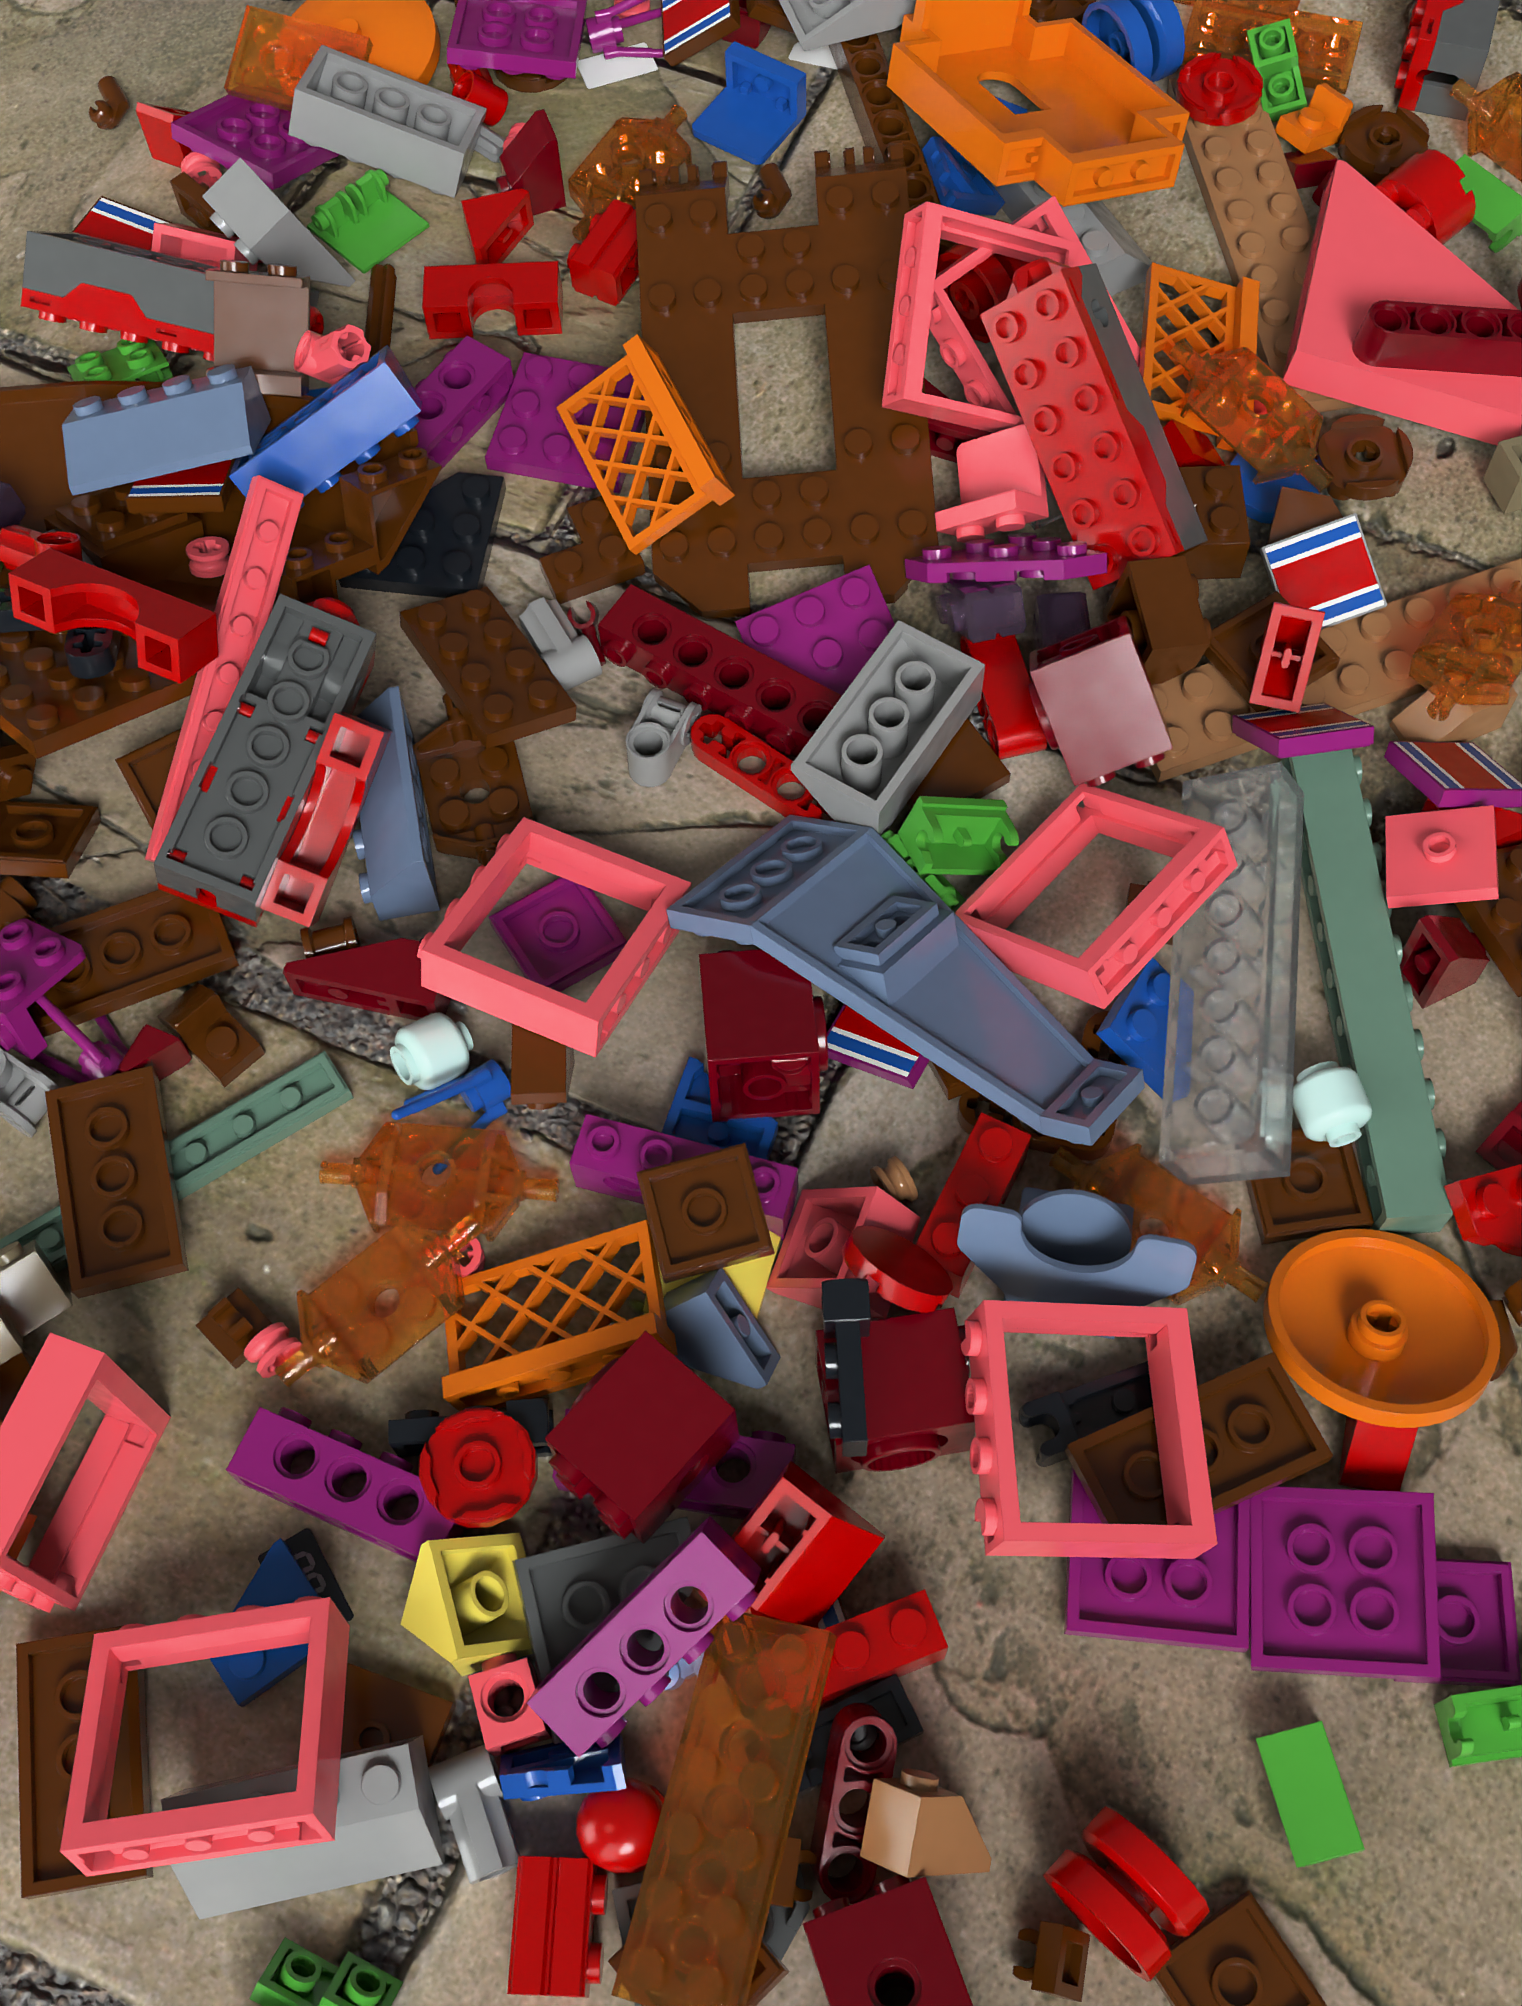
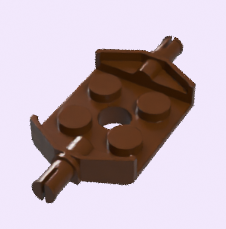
M446 693L442 700L448 720L413 745L433 832L432 836L438 852L478 859L479 864L481 863V865L486 866L495 855L496 847L501 837L506 833L511 834L523 817L533 821L534 818L515 742L511 741L486 749L458 708H454L451 698ZM481 788L489 792L488 797L477 804H471L463 800L464 796L472 789Z

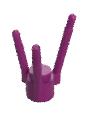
M623 0L609 8L594 11V17L585 18L592 53L603 52L605 60L616 57L663 58V49L617 47V43L624 42L623 28L662 17L661 8L619 19L618 14L647 1Z
M44 994L36 1000L46 1014L83 1050L78 1059V1063L82 1066L81 1072L43 1052H40L34 1058L36 1061L77 1084L121 1073L118 1066L129 1049L123 1044L106 1015L94 1020L108 1043L105 1044L100 1040L92 1042Z

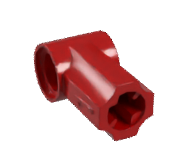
M448 64L450 69L449 76L454 85L452 95L486 108L487 111L483 124L490 127L496 125L506 111L508 93L494 84L487 68L467 70L459 65Z
M19 525L1 528L0 561L4 563L7 569L14 570L49 548L83 561L81 539L76 533L64 531L41 533Z

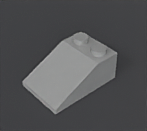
M779 0L804 51L896 29L903 23V16L905 14L914 13L916 0Z
M241 157L202 196L215 210L209 218L229 239L234 234L239 237L234 246L252 265H255L259 260L267 267L268 264L297 266V275L310 276V280L347 287H350L355 282L354 278Z

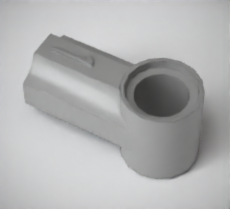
M542 597L528 604L525 612L519 616L521 626L540 658L565 691L602 674L600 661L591 642L585 635L578 636L556 599L547 600Z
M485 1744L429 1766L430 1781L444 1819L446 1821L450 1820L469 1883L473 1885L489 1880L517 1867L520 1851L501 1799L503 1798V1793L499 1780V1770L494 1756L486 1750Z

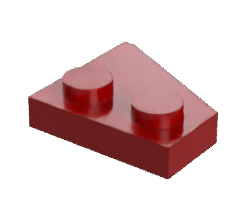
M1522 1164L1463 1179L1444 1186L1462 1240L1481 1246L1495 1245L1502 1252L1522 1257Z

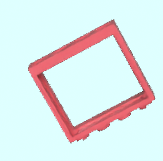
M1055 196L1031 208L1010 223L1015 226L1078 242L1076 266L1093 264ZM983 247L974 248L936 275L929 329L940 346V354L949 367L953 368L961 381L965 397L970 404L1017 415L944 290L947 286L995 254L991 249ZM1109 294L1139 367L1141 349Z
M926 201L904 215L882 407L992 433L1024 424L1022 416L922 393L940 239L974 248L983 247L991 249L993 253L1027 262L1047 257L1070 267H1076L1079 243Z
M1082 783L955 911V914L1011 972L1105 1009L1236 869L1238 864L1224 827L1101 788L1088 787L1087 784ZM1083 801L1085 807L1082 808L1077 805ZM1099 833L1173 858L1079 958L1006 930Z
M523 817L511 834L506 833L501 837L496 847L495 855L486 866L480 865L476 869L471 879L470 887L460 899L454 898L446 910L444 920L434 933L428 932L422 939L417 953V957L421 958V986L596 1058L680 930L670 928L666 909L691 891L692 883ZM526 864L648 911L586 1003L460 952Z
M983 1300L967 1320L964 1321L966 1338L961 1343V1350L963 1355L969 1356L971 1378L968 1379L966 1384L965 1404L967 1412L970 1415H974L976 1437L973 1438L970 1446V1465L972 1472L979 1475L981 1498L976 1502L975 1521L981 1522L985 1556L1195 1559L1216 1546L1218 1543L1187 1308ZM1004 1332L1145 1338L1167 1525L1021 1522Z
M51 1332L0 1426V1591L18 1598V1601L48 1613L51 1612L54 1604L72 1611L76 1610L171 1418L104 1352ZM88 1398L105 1413V1416L29 1566H26L7 1553Z
M305 1596L298 1598L294 1603L269 1607L247 1605L230 1613L211 1616L189 1614L173 1622L154 1625L127 1624L119 1630L94 1634L60 1852L86 1877L335 1841L350 1625L330 1597ZM308 1643L296 1791L107 1819L128 1671Z

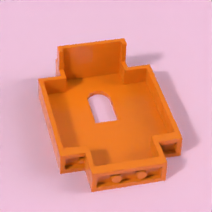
M916 0L914 13L903 16L900 42L893 43L886 86L996 187L1034 180L1052 197L1055 196L1058 203L1063 207L1174 187L1185 146L1182 141L1190 112L1074 18L1038 23L1029 15L1032 0ZM999 80L1009 83L1032 101L1041 111L1015 115L979 82Z

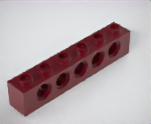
M632 584L629 585L598 624L601 649L606 658L619 667L627 666L644 675L652 685L674 691L683 696L689 704L691 702L700 704L702 711L709 710L714 714L728 718L746 731L766 741L769 746L783 755L790 754L797 757L814 735L811 730L819 728L842 697L837 692ZM690 664H700L697 666H688ZM733 685L741 686L738 688H729V686ZM773 707L783 708L781 710H770Z

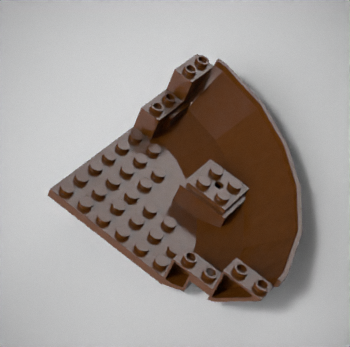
M73 381L0 387V530L7 526L19 525L41 533L53 529L55 531L76 533L80 536L82 550L97 567L214 612L224 575L215 578H200L192 575L189 570L191 559L186 554V546L197 538L207 536L222 537L229 543L230 551L228 555L230 556L246 501L245 496L235 484L226 509L223 512L165 514L129 513L125 498L132 482L72 496L68 485L62 424L73 410V405L82 399L92 396H99L101 401L118 398V393L134 386H145L146 391L160 388L163 382ZM262 394L271 418L264 435L315 397L308 395L295 397ZM412 428L400 437H396L392 432L378 442L381 450L367 462L358 465L355 460L340 470L343 476L339 477V481L330 489L320 493L315 488L303 497L305 505L299 511L273 607L280 594L304 604L324 597L338 599L336 580L364 569H369L378 575L390 563L442 469V465L428 458L425 449L417 447L419 443L417 429ZM4 563L0 574V589L10 588L8 573L13 571L7 569ZM46 630L0 633V728L36 759L191 696L197 675L195 673L182 684L139 668L136 640L122 633L114 669L98 678L81 679L74 677L69 671L64 651L68 630L56 634Z

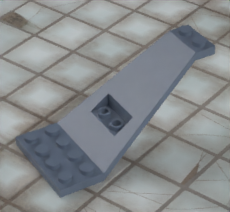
M789 815L666 909L670 928L693 932L695 935L702 937L713 936L733 940L741 945H756L1043 1135L1067 1140L1074 1144L1092 1146L1145 1088L1143 1069L1094 1059L872 827Z

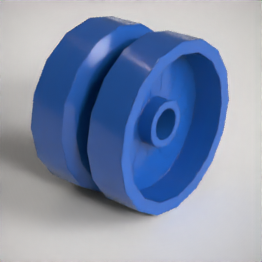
M1098 0L1089 4L1085 10L1082 25L1150 81H1159L1172 75L1182 65L1185 53L1184 28L1173 0Z

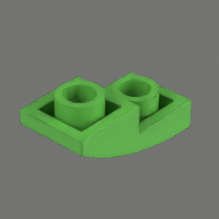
M1290 18L1247 30L1251 62L1263 78L1261 98L1263 111L1269 113L1272 122L1279 121L1282 115L1307 107V99L1300 74L1298 52Z
M285 1937L257 1982L249 1999L262 2006H391L403 1982L349 1951L340 1967H337Z

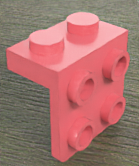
M1025 424L959 445L956 455L961 505L935 512L937 532L956 536L957 542L965 543L970 540L984 539L985 535L998 531L1020 530L1027 523L1049 517L1045 472Z

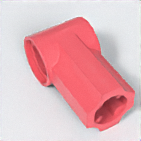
M350 324L324 336L307 330L298 343L294 357V369L333 385L356 367L368 362L371 345L367 343L363 330Z

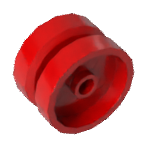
M957 243L939 255L936 275L973 250L974 247ZM995 253L944 289L974 340L983 343L991 342L980 314L1007 299L1015 271L1030 262Z
M1105 1806L1081 1832L1084 1845L1095 1862L1078 1851L1066 1849L1043 1876L1050 1888L1078 1921L1120 1962L1137 1976L1148 1982L1154 1978L1172 1957L1169 1943L1157 1924L1173 1935L1187 1937L1208 1915L1210 1909L1195 1885L1151 1839L1118 1812Z

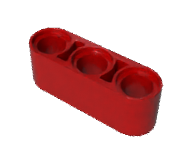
M1009 626L962 636L960 639L961 652L985 664L982 695L976 706L991 749L1000 760L1046 750L1047 740L1028 690L1031 680L1013 629Z

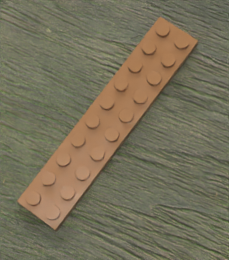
M1178 78L1169 79L1167 94L1175 101V88ZM1261 102L1255 114L1244 122L1230 126H1210L1189 117L1183 141L1233 285L1237 287L1243 276L1260 281L1257 354L1265 377H1274L1282 381L1313 240V230L1270 115L1263 111ZM1285 385L1286 397L1283 398L1285 410L1290 413V417L1359 407L1358 405Z
M1522 558L1389 602L1382 609L1322 629L1319 636L1340 657V661L1336 669L1306 686L1301 706L1325 703L1354 716L1427 691L1447 674L1490 656L1497 666L1522 658ZM1212 663L1193 668L1162 684L1152 685L1173 749L1164 752L1165 758L1149 766L1158 783L1259 748L1232 733L1233 715L1254 713L1256 711Z

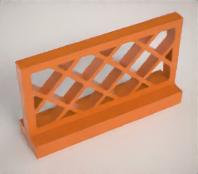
M1152 262L1146 273L1139 371L1150 398L1151 390L1161 386L1174 402L1168 405L1152 400L1158 418L1165 422L1173 419L1193 430L1215 435L1216 448L1233 452L1253 425L1260 281L1243 276L1237 287ZM1159 282L1173 286L1180 296L1170 300L1159 287ZM1208 296L1221 300V309L1213 313L1200 297ZM1188 304L1200 320L1191 324L1178 308ZM1164 315L1178 330L1169 336L1156 321V319ZM1207 327L1219 340V344L1212 348L1198 333ZM1186 339L1199 355L1188 359L1175 343ZM1161 350L1176 365L1168 371H1165L1154 358V354ZM1206 363L1216 374L1217 380L1209 384L1195 367ZM1182 374L1196 389V391L1187 396L1173 380ZM1203 398L1214 410L1215 418L1201 414L1193 403Z
M638 334L623 344L627 353L626 356L556 407L629 550L635 555L712 500L721 506L735 496L659 354ZM631 373L634 381L629 398L614 397L613 394L617 382ZM589 403L598 404L592 425L578 424L574 414ZM610 406L625 408L619 430L603 428ZM637 410L651 411L653 414L647 434L631 432ZM600 437L616 439L610 461L597 460L595 457ZM628 441L644 443L638 465L622 463ZM656 445L669 446L672 450L667 469L650 467ZM680 466L683 472L678 471ZM619 472L635 475L628 497L617 496L613 492ZM647 476L663 479L657 502L640 499ZM675 481L689 482L694 494L679 505L670 504L669 501ZM637 508L654 510L650 526L636 535L632 525Z
M647 1219L442 1284L449 1375L441 1377L443 1398L458 1411L475 1405H488L500 1409L506 1407V1401L533 1399L589 1382L608 1362L622 1356L645 1330L674 1356L678 1355L675 1334L667 1326L658 1258ZM639 1241L641 1254L627 1273L610 1264L622 1246ZM585 1259L592 1263V1265L575 1290L559 1281V1278L571 1262ZM604 1271L622 1281L605 1306H602L587 1296ZM643 1274H644L645 1283H643V1282L640 1281V1279H641V1277L643 1276ZM533 1275L539 1278L540 1282L523 1306L507 1297L520 1278ZM554 1287L568 1295L569 1298L551 1323L535 1312ZM636 1288L647 1295L649 1313L626 1320L617 1315V1312L632 1290ZM478 1291H483L490 1295L472 1321L461 1315L460 1297ZM503 1303L518 1313L499 1339L484 1330V1328ZM582 1304L599 1313L587 1332L573 1336L564 1331ZM530 1320L546 1329L533 1349L520 1352L512 1347ZM478 1336L495 1345L482 1364L466 1369L465 1355Z

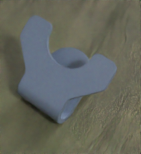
M1026 1187L1022 1190L1019 1213L1013 1209L986 1204L968 1205L962 1211L957 1238L959 1249L1003 1291V1301L1146 1306L1185 1290L1190 1285L1197 1260V1250L1190 1242L1153 1234L1139 1237L1135 1247L1130 1252L1133 1207L1127 1204L1112 1202L1092 1192L1075 1189L1048 1191ZM1098 1336L1108 1339L1115 1338L1114 1336Z

